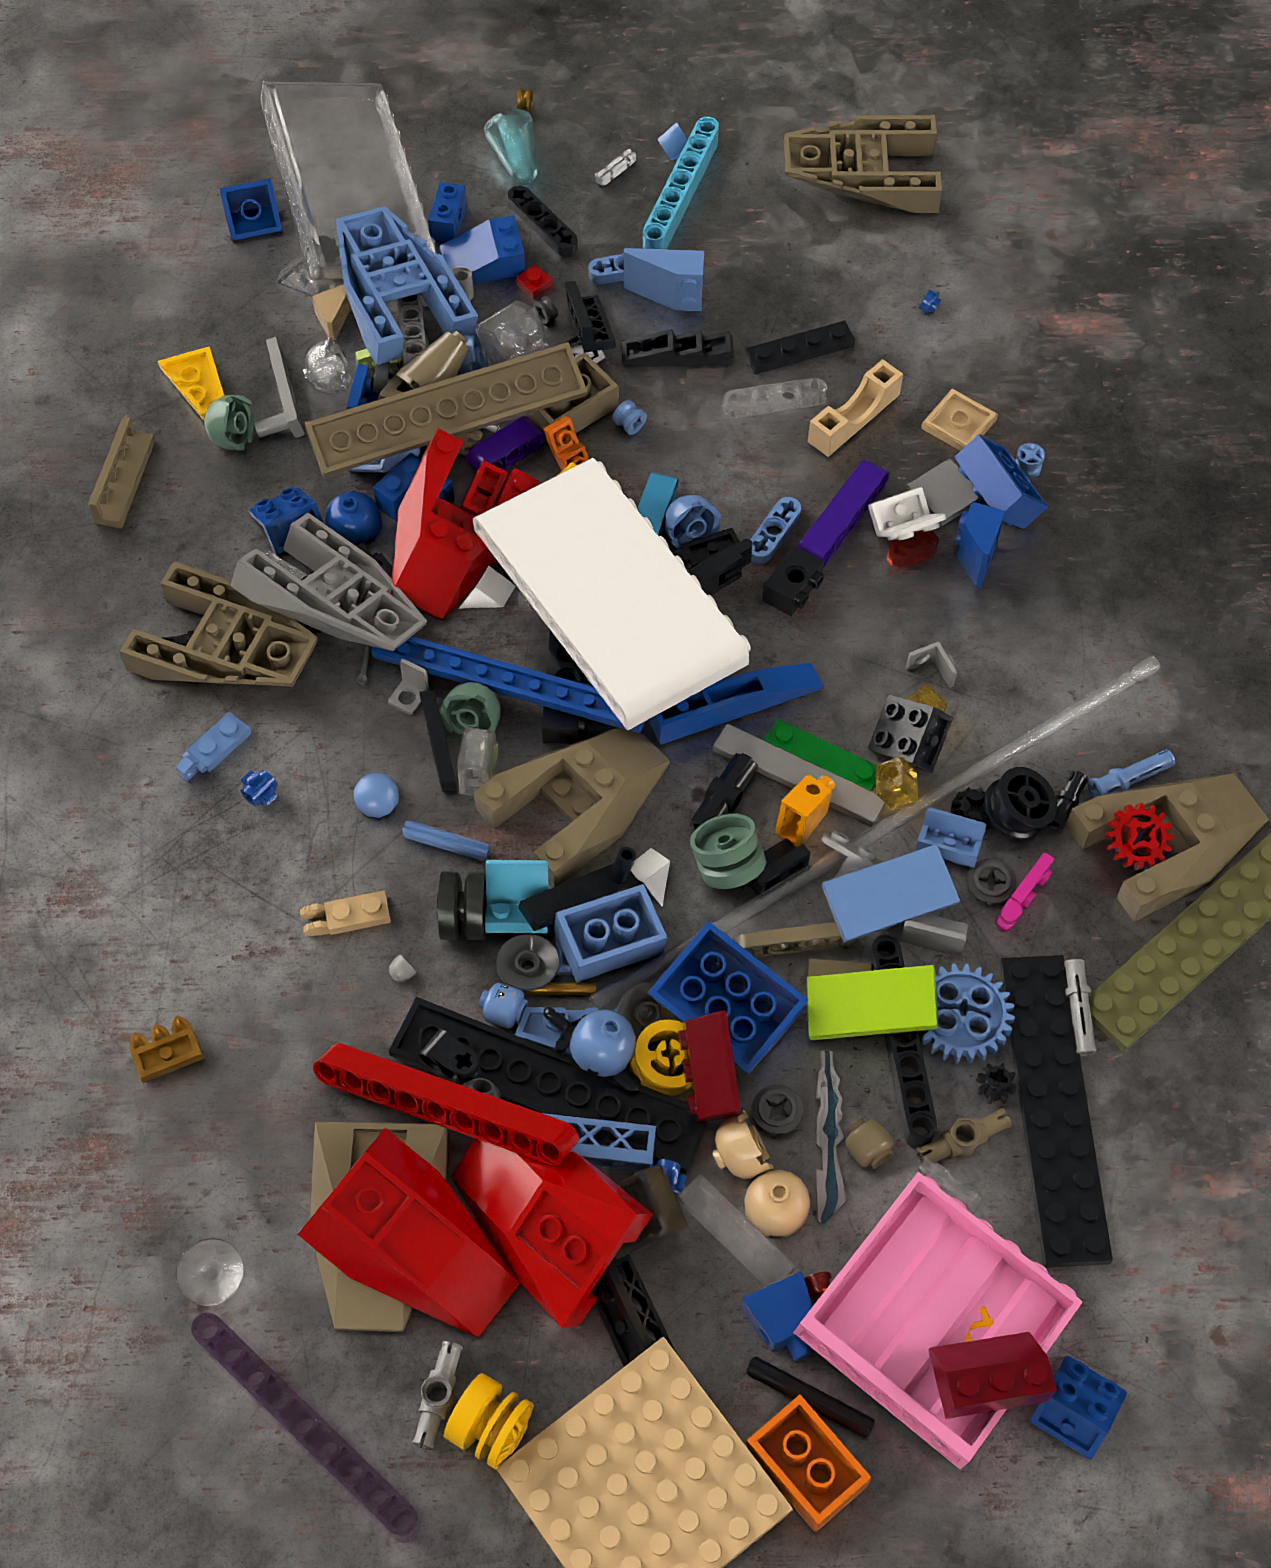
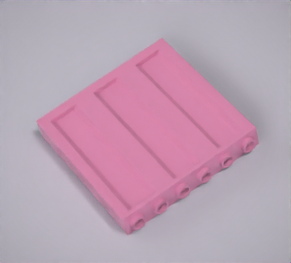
M917 1172L793 1333L961 1470L970 1462L1007 1409L945 1419L928 1349L966 1342L965 1337L968 1331L972 1341L1030 1332L1044 1352L1047 1353L1083 1301L1076 1297V1293L1071 1287L1059 1283L1052 1278L1043 1265L1038 1262H1032L1024 1256L1015 1243L1004 1240L995 1233L993 1227L987 1221L976 1218L967 1211L963 1202L943 1192L934 1179ZM986 1306L989 1317L993 1318V1325L990 1329L986 1326L969 1330L972 1322L983 1320L979 1308Z

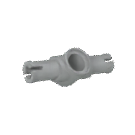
M442 1341L435 1369L430 1371L429 1377L421 1386L422 1401L418 1411L421 1417L412 1444L416 1447L422 1448L424 1445L426 1450L434 1449L440 1422L445 1420L447 1412L454 1404L453 1390L457 1379L454 1374L460 1353L463 1350V1347L457 1343H453L451 1349L449 1341ZM442 1388L447 1392L442 1401L433 1402L429 1399V1395L434 1389Z

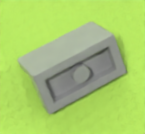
M927 914L912 920H905L900 941L961 957L969 924Z

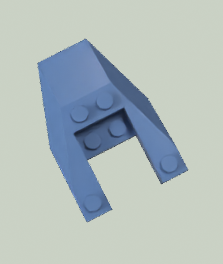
M386 206L336 218L344 288L364 344L376 365L400 359L402 356L404 336L385 304L388 301L421 293L444 333L448 331L453 334L456 330L464 336L476 332L478 314L444 257L440 253L435 254L427 247L425 240L421 237H415L408 231V226Z

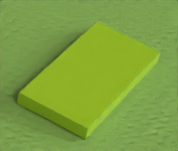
M934 965L807 977V998L809 999L808 1030L810 1040L938 1029Z

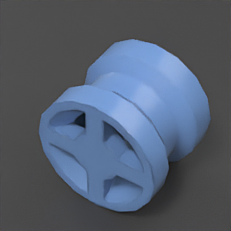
M626 400L616 408L612 420L617 425H622L626 433L633 435L643 427L647 414L642 409L637 410L636 405L631 400Z
M1026 443L1019 447L1015 461L1029 479L1035 478L1040 474L1045 452L1039 445L1034 443Z

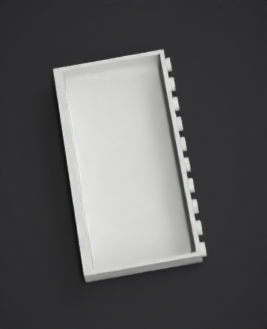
M591 458L473 518L474 531L627 731L749 665V651L751 647L746 637L736 632L731 619L718 610L717 604L711 595L704 593L698 579L686 571L684 563L678 555L674 556L666 540L654 532L649 519L641 516L635 502L631 498L627 499L622 493L620 484L617 480H612L609 477L601 461L597 462L594 458Z

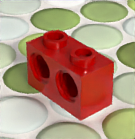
M483 460L473 477L460 508L474 516L492 509L508 472Z

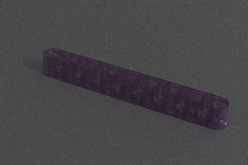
M206 1312L197 1316L192 1322L191 1332L199 1347L393 1539L406 1543L416 1538L421 1525L413 1506L217 1315ZM207 1327H217V1332L213 1337L208 1339L201 1338L202 1332ZM230 1350H241L240 1356L235 1361L227 1362L224 1360L225 1355ZM256 1372H263L265 1374L261 1383L257 1385L248 1384L252 1374ZM280 1395L289 1397L287 1404L283 1408H272V1402L276 1397ZM307 1418L313 1421L312 1427L307 1432L300 1433L295 1430L296 1425L302 1419ZM329 1442L337 1444V1450L333 1455L328 1457L320 1455V1449L324 1444ZM358 1466L362 1468V1473L357 1480L347 1481L344 1479L345 1472L350 1467ZM381 1490L387 1493V1498L381 1505L374 1506L369 1504V1498L375 1491ZM409 1515L412 1517V1524L408 1529L400 1531L394 1528V1522L399 1516Z

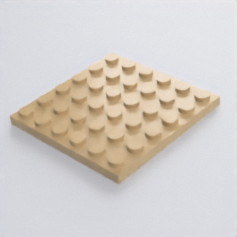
M664 1336L501 1463L497 1469L565 1568H723L794 1511Z

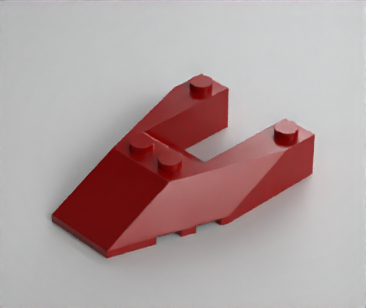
M438 428L430 440L397 510L398 521L397 532L395 533V555L391 579L394 586L400 588L418 610L442 621L478 584L488 566L494 568L499 562L474 531L473 518L476 516L438 497L463 444L462 440ZM514 467L505 479L493 508L536 487L539 480Z

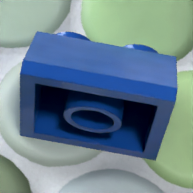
M271 178L219 188L232 241L283 231Z
M972 501L969 511L962 512L955 544L959 545L957 553L959 561L974 585L981 588L998 544L1005 511Z

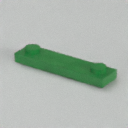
M778 718L764 739L767 743L873 792L884 771V768Z

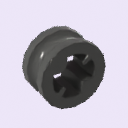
M544 296L541 302H534V311L539 320L544 324L550 322V318L555 319L558 317V310L549 297Z

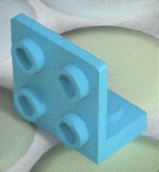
M487 860L485 865L487 897L485 933H548V926L534 932L518 909L521 900L549 889L548 861Z

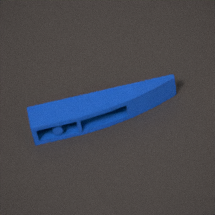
M812 663L757 670L721 679L649 719V722L660 745L821 690L823 689V684Z

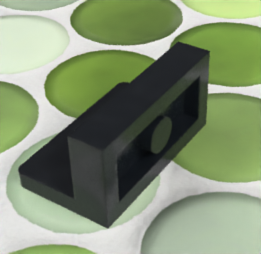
M783 839L764 851L767 861L765 868L748 885L758 897L763 896L809 866L810 851L804 844L795 848L789 839Z

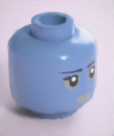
M503 983L494 984L490 990L485 989L479 1001V1008L483 1009L484 1020L506 1029L514 1027L516 1023L519 1024L525 1008L528 1007V1000L524 999V993L521 989Z

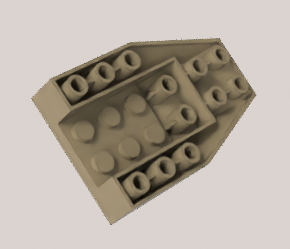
M315 1122L310 1218L385 1127L436 1168L447 1182L450 1149L448 1128L437 1124ZM315 1250L335 1330L404 1331L413 1310L412 1307L350 1279Z

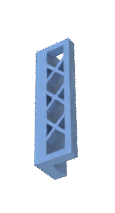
M545 1114L579 1128L584 1136L579 1139L571 1151L582 1155L596 1168L646 1173L647 1168L653 1162L656 1126ZM586 1128H594V1129H592L590 1132H588V1130H587ZM601 1129L610 1130L617 1140L609 1146H600L593 1136ZM618 1131L626 1132V1133L623 1134V1135H621ZM634 1133L648 1134L647 1151L632 1149L626 1139ZM587 1140H589V1142H590L591 1144H583V1143H585ZM622 1144L624 1148H618L617 1146Z

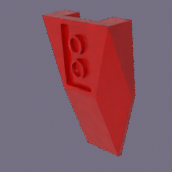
M475 1138L451 1174L452 1179L492 1245L521 1284L561 1328L580 1326L598 1299L591 1291L622 1244L635 1242L653 1216V1213L582 1155L574 1151H570L559 1165L552 1166Z

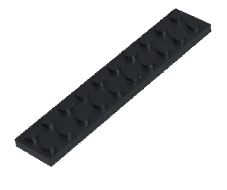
M1064 955L1001 958L999 963L1003 992L1010 993L1006 1003L1014 1004L1013 1010L1009 1012V1014L1015 1016L1014 1022L1009 1025L1012 1027L1010 1039L1043 1265L1045 1268L1108 1265L1113 1261L1080 1054L1076 1051L1077 1046L1072 1024L1070 999L1065 994L1068 984L1066 968L1064 966Z
M419 997L415 998L389 1049L391 1057L449 1079L428 1067L419 1057L420 1051L439 1029H443L453 1035L459 1042L474 1050L479 1059L478 1064L482 1071L481 1078L491 1081L498 1088L502 1100L544 1114L656 1126L653 1161L657 1162L659 1159L671 1160L681 1166L680 1172L687 1174L709 1121L697 1123L696 1115H690L688 1103L643 1085L636 1091H628L611 1076H597L598 1072H593L590 1069L588 1071L583 1070L572 1057ZM586 1128V1129L588 1130V1132H590V1131H591L592 1129H594V1128ZM601 1129L593 1136L609 1144L617 1140L610 1130ZM618 1131L621 1135H623V1134L626 1133V1132ZM634 1133L626 1139L632 1149L647 1151L648 1134ZM622 1144L617 1146L619 1148H624Z

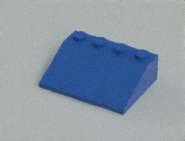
M709 920L648 992V995L683 1023L690 1019L719 1011H726L734 1064L747 1074L756 1067L786 1034L807 1008L809 1000Z

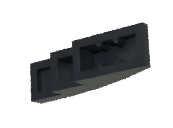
M673 329L621 341L623 365L682 366L734 358L733 337L730 331L704 336L702 331L698 330L675 336Z

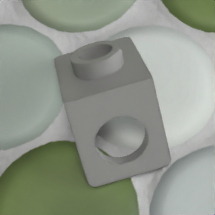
M940 642L909 653L906 665L908 671L934 662L948 687H954L957 675L955 663L952 656L946 654ZM927 654L925 658L915 661L919 656Z
M402 659L400 661L402 681L388 699V704L409 715H413L421 704L419 692L430 690L428 675L424 668ZM404 692H412L415 694L416 699L411 704H403L399 701V696Z

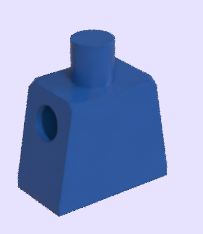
M798 1272L742 1298L741 1308L772 1352L788 1347L795 1362H800L813 1354L811 1347L793 1333L812 1308L802 1272Z

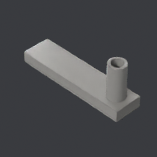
M276 337L267 339L266 343L284 412L254 422L257 434L261 438L290 428L295 438L303 436L305 432L283 350Z

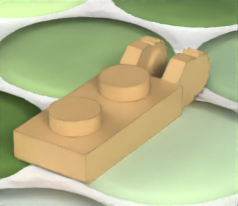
M385 890L324 902V905L318 903L311 904L300 909V915L304 920L321 917L327 918V922L319 920L303 926V932L307 937L329 933L334 935L391 922Z

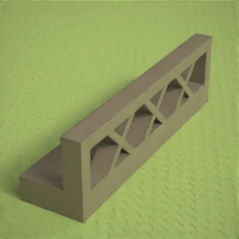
M123 416L88 503L94 522L97 525L122 529L155 444L153 434L135 432L130 417Z

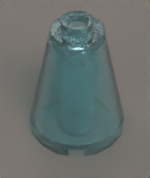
M512 109L510 110L511 114L503 116L501 112L488 120L484 126L485 138L515 183L526 185L531 183L537 176L533 119L530 113L525 110Z

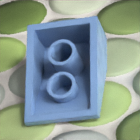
M624 248V289L673 310L702 311L704 251Z

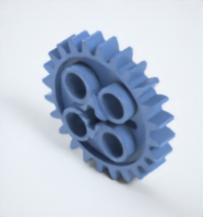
M954 963L950 972H947L941 966L938 976L935 975L937 1010H939L938 1023L946 1022L952 1028L942 1029L938 1025V1029L918 1031L919 1035L924 1034L921 1045L932 1043L931 1054L936 1053L938 1050L943 1051L942 1060L944 1061L950 1054L954 1055L956 1064H959L961 1056H966L969 1064H972L974 1055H977L981 1061H985L986 1050L990 1054L995 1055L998 1050L997 1045L1004 1047L1007 1040L1005 1036L1009 1037L1012 1027L1009 1025L1014 1022L1015 1016L1009 1014L1013 1010L1014 1004L1006 1003L1010 993H1000L1003 983L997 982L992 984V973L982 977L981 967H978L972 973L968 964H965L963 971H959ZM948 993L952 995L954 999L946 1000L941 997V994ZM973 998H981L986 1004H976ZM960 1011L964 1012V1016L960 1015ZM970 1027H979L984 1033L976 1034L971 1031Z

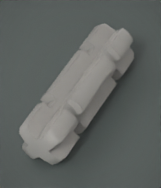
M626 149L595 174V181L601 186L608 184L611 181L610 178L613 180L627 169V166L629 167L636 162V153L632 152L631 149Z

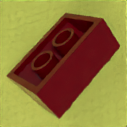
M719 1011L685 1021L683 1025L684 1030L678 1031L680 1049L687 1050L688 1062L683 1063L685 1082H691L693 1095H688L690 1115H696L697 1123L723 1120L737 1115L741 1110L727 1012Z
M1030 1332L928 1349L945 1419L1044 1403L1057 1391L1048 1356Z

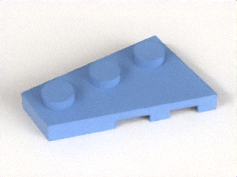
M526 1007L515 1036L556 1051L555 1044L562 1032L550 1023V1020L544 1017L543 1011L547 1007ZM552 1007L569 1022L578 1020L583 1015L589 1014L592 1011H598V1008L566 1010L564 1007ZM570 1046L561 1054L572 1057Z

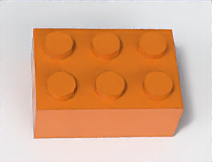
M798 1395L749 1437L746 1442L748 1450L814 1533L820 1530L864 1491L872 1478L801 1395Z

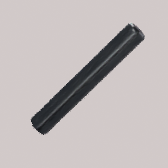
M758 1357L751 1359L746 1370L747 1375L792 1399L801 1395L814 1411L863 1437L870 1435L875 1424V1420L872 1417Z

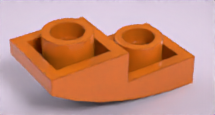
M564 416L543 428L548 444L561 471L571 462L579 465L589 460L585 446L578 441L571 418Z

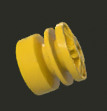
M480 1373L470 1383L456 1404L445 1427L443 1437L464 1451L476 1440H479L475 1457L481 1461L488 1455L487 1465L496 1470L515 1451L522 1440L534 1405L527 1399L522 1400L517 1405L519 1396L515 1392L510 1393L500 1403L502 1384L486 1374Z

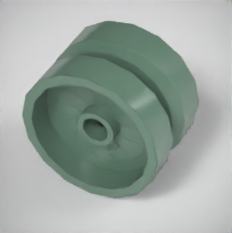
M736 813L711 818L701 824L692 833L690 838L691 848L695 860L698 861L702 880L712 888L732 889L745 885L757 878L767 863L754 821L747 815Z

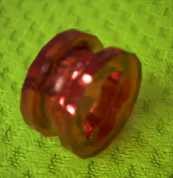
M818 1272L804 1278L810 1299L820 1298L830 1285L829 1280L832 1279L830 1272Z

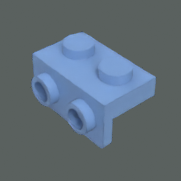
M929 807L926 811L915 851L937 844L943 859L952 861L957 865H966L974 868L987 825L983 822Z

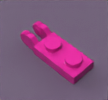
M1047 853L1042 854L995 920L996 928H999L1002 932H1007L1017 923L1023 913L1022 907L1027 909L1037 895L1033 892V889L1037 884L1043 887L1052 875L1053 871L1049 869L1054 861L1052 856Z

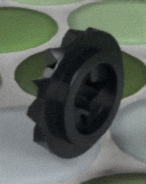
M968 787L965 791L958 792L952 801L951 813L983 822L987 825L986 830L992 827L985 808L984 798L986 792L983 791L982 787L977 790ZM982 803L981 813L976 810L968 814L971 807L970 804L976 806Z

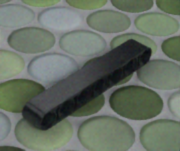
M883 934L874 939L870 953L872 971L905 967L900 943L894 936ZM887 951L892 956L884 957L880 955L878 952ZM918 1031L884 1034L904 1138L911 1148L916 1149L931 1143L937 1130V1120ZM899 1036L905 1037L909 1040V1043L901 1044L895 1038ZM910 1066L916 1072L913 1074H907L901 1069V1067ZM907 1097H919L922 1103L913 1104L908 1101ZM922 1126L928 1131V1134H917L913 1127Z

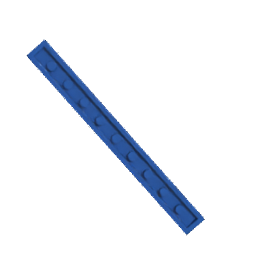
M413 636L394 651L373 647L371 650L373 658L400 665V661L405 659L424 668L427 673L460 683H480L499 694L626 729L598 691L589 685ZM645 721L629 731L640 733Z

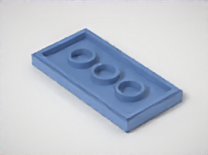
M937 844L823 882L821 885L844 943L960 902Z

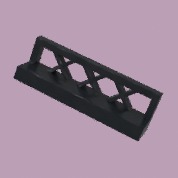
M576 281L565 282L567 307L583 352L616 348L614 335L598 295L581 297Z
M630 1254L615 1256L591 1293L598 1298L595 1305L623 1366L625 1367L655 1343L648 1336L645 1330L646 1327L653 1331L656 1342L664 1336L675 1351ZM617 1266L623 1267L628 1278L627 1280L620 1276L616 1268ZM631 1296L639 1301L642 1308L641 1311L634 1306Z

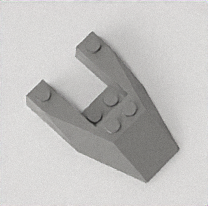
M310 513L305 514L291 524L283 549L314 571L312 574L301 581L255 548L237 561L230 585L252 602L329 635L390 651L398 648L427 623L424 616L401 589L394 586L392 579L375 559Z

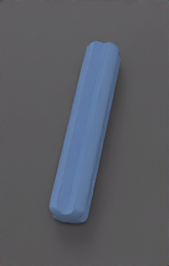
M406 821L402 830L404 838L477 860L486 861L490 852V845L414 821Z

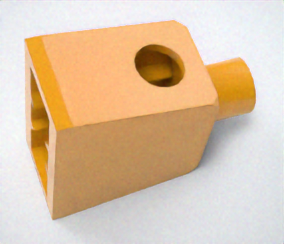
M806 775L781 801L775 834L783 839H789L795 847L804 844L828 812L832 790L835 787L833 780L826 775L820 776L818 780L811 775Z

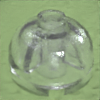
M328 338L313 345L306 355V368L303 369L307 383H312L317 390L327 394H337L350 390L353 378L352 374L346 375L345 367L349 366V363L339 343L336 340L332 341V338Z

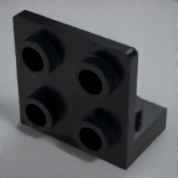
M888 695L868 749L875 753L908 762L923 771L933 773L953 717L933 706Z

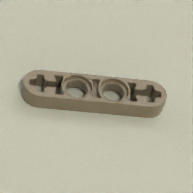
M836 921L751 932L734 938L736 943L755 958L844 947L856 940L844 943Z

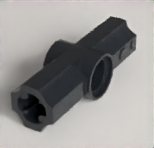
M736 753L721 776H716L711 781L706 790L704 801L690 820V826L694 830L711 818L728 813L732 814L736 810L742 799L745 787L758 769V764L753 761L752 757L744 753Z

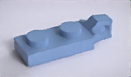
M229 711L182 755L183 759L176 766L178 775L188 782L199 771L201 773L205 771L211 772L251 735L250 727Z

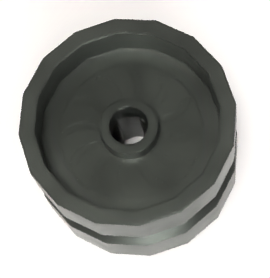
M441 871L439 891L437 893V920L440 940H457L460 936L462 921H464V931L468 940H485L487 907L486 872H469L465 879L464 891H462L461 876L458 872Z

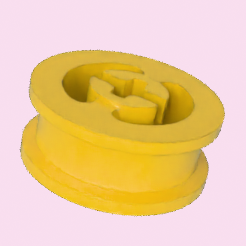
M669 1019L659 1020L648 1025L641 1032L636 1041L634 1055L630 1060L631 1071L641 1080V1085L669 1096L679 1095L692 1086L691 1082H685L684 1074L671 1077L680 1065L688 1062L687 1050L680 1049L678 1031L684 1030V1023ZM657 1040H663L659 1043L655 1051H650L648 1049V1045L650 1043ZM665 1040L670 1041L669 1044L667 1045V1047H666V1042H665ZM667 1070H669L670 1076H665Z

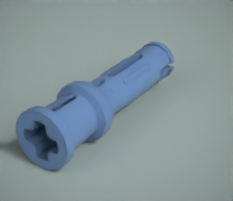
M1164 749L1127 768H1114L1106 776L1099 779L1094 777L1088 780L1089 793L1092 798L1100 795L1127 790L1134 783L1175 765V758L1170 750Z

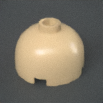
M744 1110L726 1119L718 1128L715 1136L717 1149L712 1151L720 1169L727 1167L734 1176L741 1179H751L772 1170L773 1165L765 1163L770 1156L754 1125L748 1127L746 1121H744L749 1118Z
M782 1169L769 1170L756 1176L747 1188L744 1199L745 1216L753 1229L766 1237L771 1235L788 1238L799 1232L807 1222L811 1206L809 1192L802 1179L792 1172Z

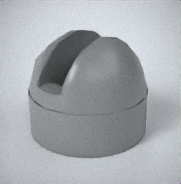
M400 954L389 965V973L397 982H405L417 973Z

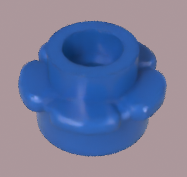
M929 290L919 306V309L925 312L924 315H927L929 311L934 314L941 302V299L938 298L939 292L935 293Z

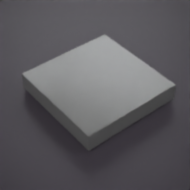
M950 458L911 481L906 486V491L917 487L923 488L930 514H945L946 520L939 522L941 527L961 515L963 511L969 510L972 501L977 503L984 501L974 493L972 481L966 479L960 473L958 466Z

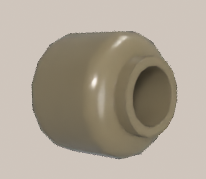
M861 1118L847 1129L850 1134L846 1138L845 1146L862 1167L871 1166L875 1169L892 1157L894 1153L892 1151L894 1140L877 1119L865 1122Z

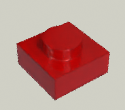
M536 264L515 277L516 285L532 299L553 286V279Z

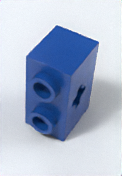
M439 183L428 218L430 242L444 244L459 236L467 210L464 185Z

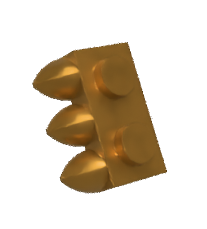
M178 1015L175 1016L172 1023V1035L163 1026L154 1024L151 1031V1043L137 1032H134L130 1039V1052L142 1083L204 1059L190 1023Z

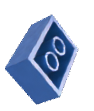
M978 434L954 457L960 465L958 467L960 473L974 484L972 488L974 493L980 499L985 500L990 507L1005 511L1003 521L1009 526L1015 525L1025 529L1049 507L1005 446Z

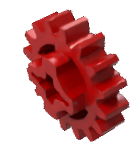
M1144 803L1136 804L1135 809L1129 804L1124 807V812L1118 810L1113 814L1116 820L1107 822V826L1112 831L1106 833L1105 838L1112 839V843L1106 848L1107 850H1116L1117 853L1113 859L1123 858V867L1127 868L1134 863L1135 871L1143 869L1144 864L1149 869L1155 866V861L1161 863L1165 860L1162 853L1172 851V848L1166 844L1174 839L1173 835L1167 834V830L1172 827V824H1164L1162 822L1166 815L1165 813L1154 814L1156 806L1152 805L1145 810ZM1132 817H1141L1147 821L1139 822L1136 818L1133 819ZM1146 829L1140 838L1141 841L1133 844L1138 836V832ZM1121 832L1123 833V843L1121 840ZM1139 851L1142 855L1146 854L1147 856H1137L1132 854V852Z

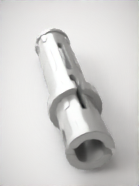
M1070 959L1064 962L1068 984L1065 994L1070 999L1072 1024L1077 1046L1076 1051L1080 1056H1091L1097 1052L1089 1004L1091 988L1087 986L1084 960ZM1076 981L1078 982L1079 999H1078V990H1077ZM1080 1012L1082 1013L1083 1026H1084V1034H1083V1029H1082V1022H1081V1014H1080Z

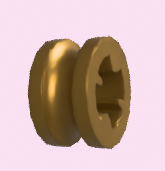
M519 88L517 111L526 109V112H531L533 90L528 89V91H524L523 88Z

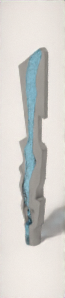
M828 1050L820 1052L821 1067L818 1072L816 1100H820V1109L816 1118V1146L822 1149V1170H816L817 1221L819 1224H824L847 1202L836 1146L845 1138L839 1126L844 1115L840 1110L843 1098L838 1091L840 1078L834 1071L833 1052Z

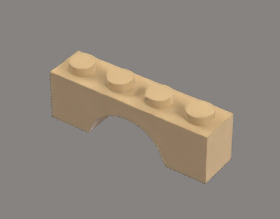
M882 359L864 374L858 389L843 406L835 410L827 406L810 421L808 443L829 457L900 395L903 373Z

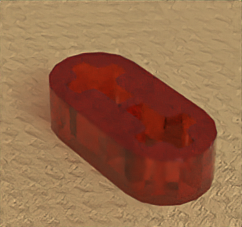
M921 530L915 532L911 538L900 541L896 539L888 547L887 560L892 566L903 568L929 559L937 552L938 536L932 531L924 532Z

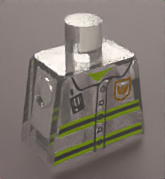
M465 728L457 765L459 794L474 796V791L493 777L499 750L494 731ZM472 769L478 771L480 775L473 777Z

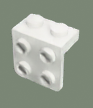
M917 487L868 504L877 537H887L888 541L894 539L900 541L914 536V532L920 530L924 532L934 530L940 527L939 522L946 520L945 514H930L922 487Z

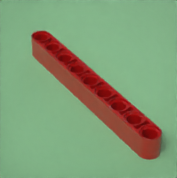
M333 1044L313 1064L315 1076L326 1085L548 1165H559L579 1141L576 1129L565 1121L345 1044Z

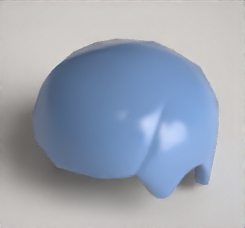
M384 773L367 774L361 777L354 788L355 805L367 817L381 818L390 814L394 807L397 806L399 802L398 787L394 780Z

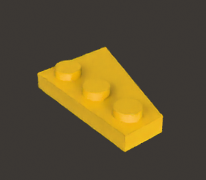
M210 346L158 361L160 369L204 421L206 411L211 402L221 396H225Z

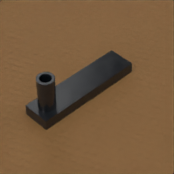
M623 847L619 849L613 864L521 900L518 909L535 932L554 924L556 912L639 885V881L631 871L636 859V853L629 847Z

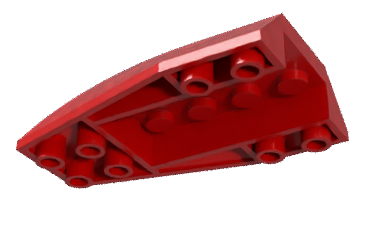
M386 1127L297 1234L350 1279L477 1338L520 1285V1281L439 1171Z

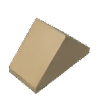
M344 284L312 296L315 314L329 339L333 341L336 340L351 310Z

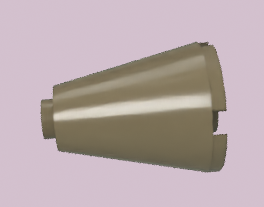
M456 330L453 334L447 331L402 367L396 375L412 389L455 377L469 350L465 345L468 340Z

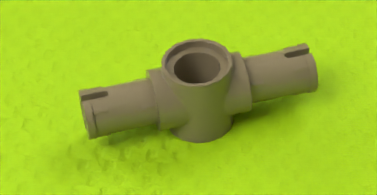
M1003 1108L980 1119H958L953 1123L950 1130L940 1134V1138L916 1148L918 1160L923 1159L921 1165L927 1168L929 1165L948 1156L951 1158L955 1156L968 1157L975 1151L976 1146L987 1142V1137L1012 1127L1009 1116L1004 1117L1006 1111ZM960 1133L966 1134L970 1137L971 1141L967 1143L962 1142L956 1135Z

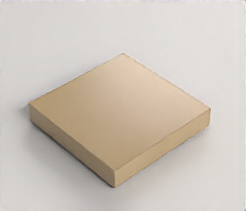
M951 389L922 422L921 429L961 451L978 434L983 436L997 420L998 414L958 391Z

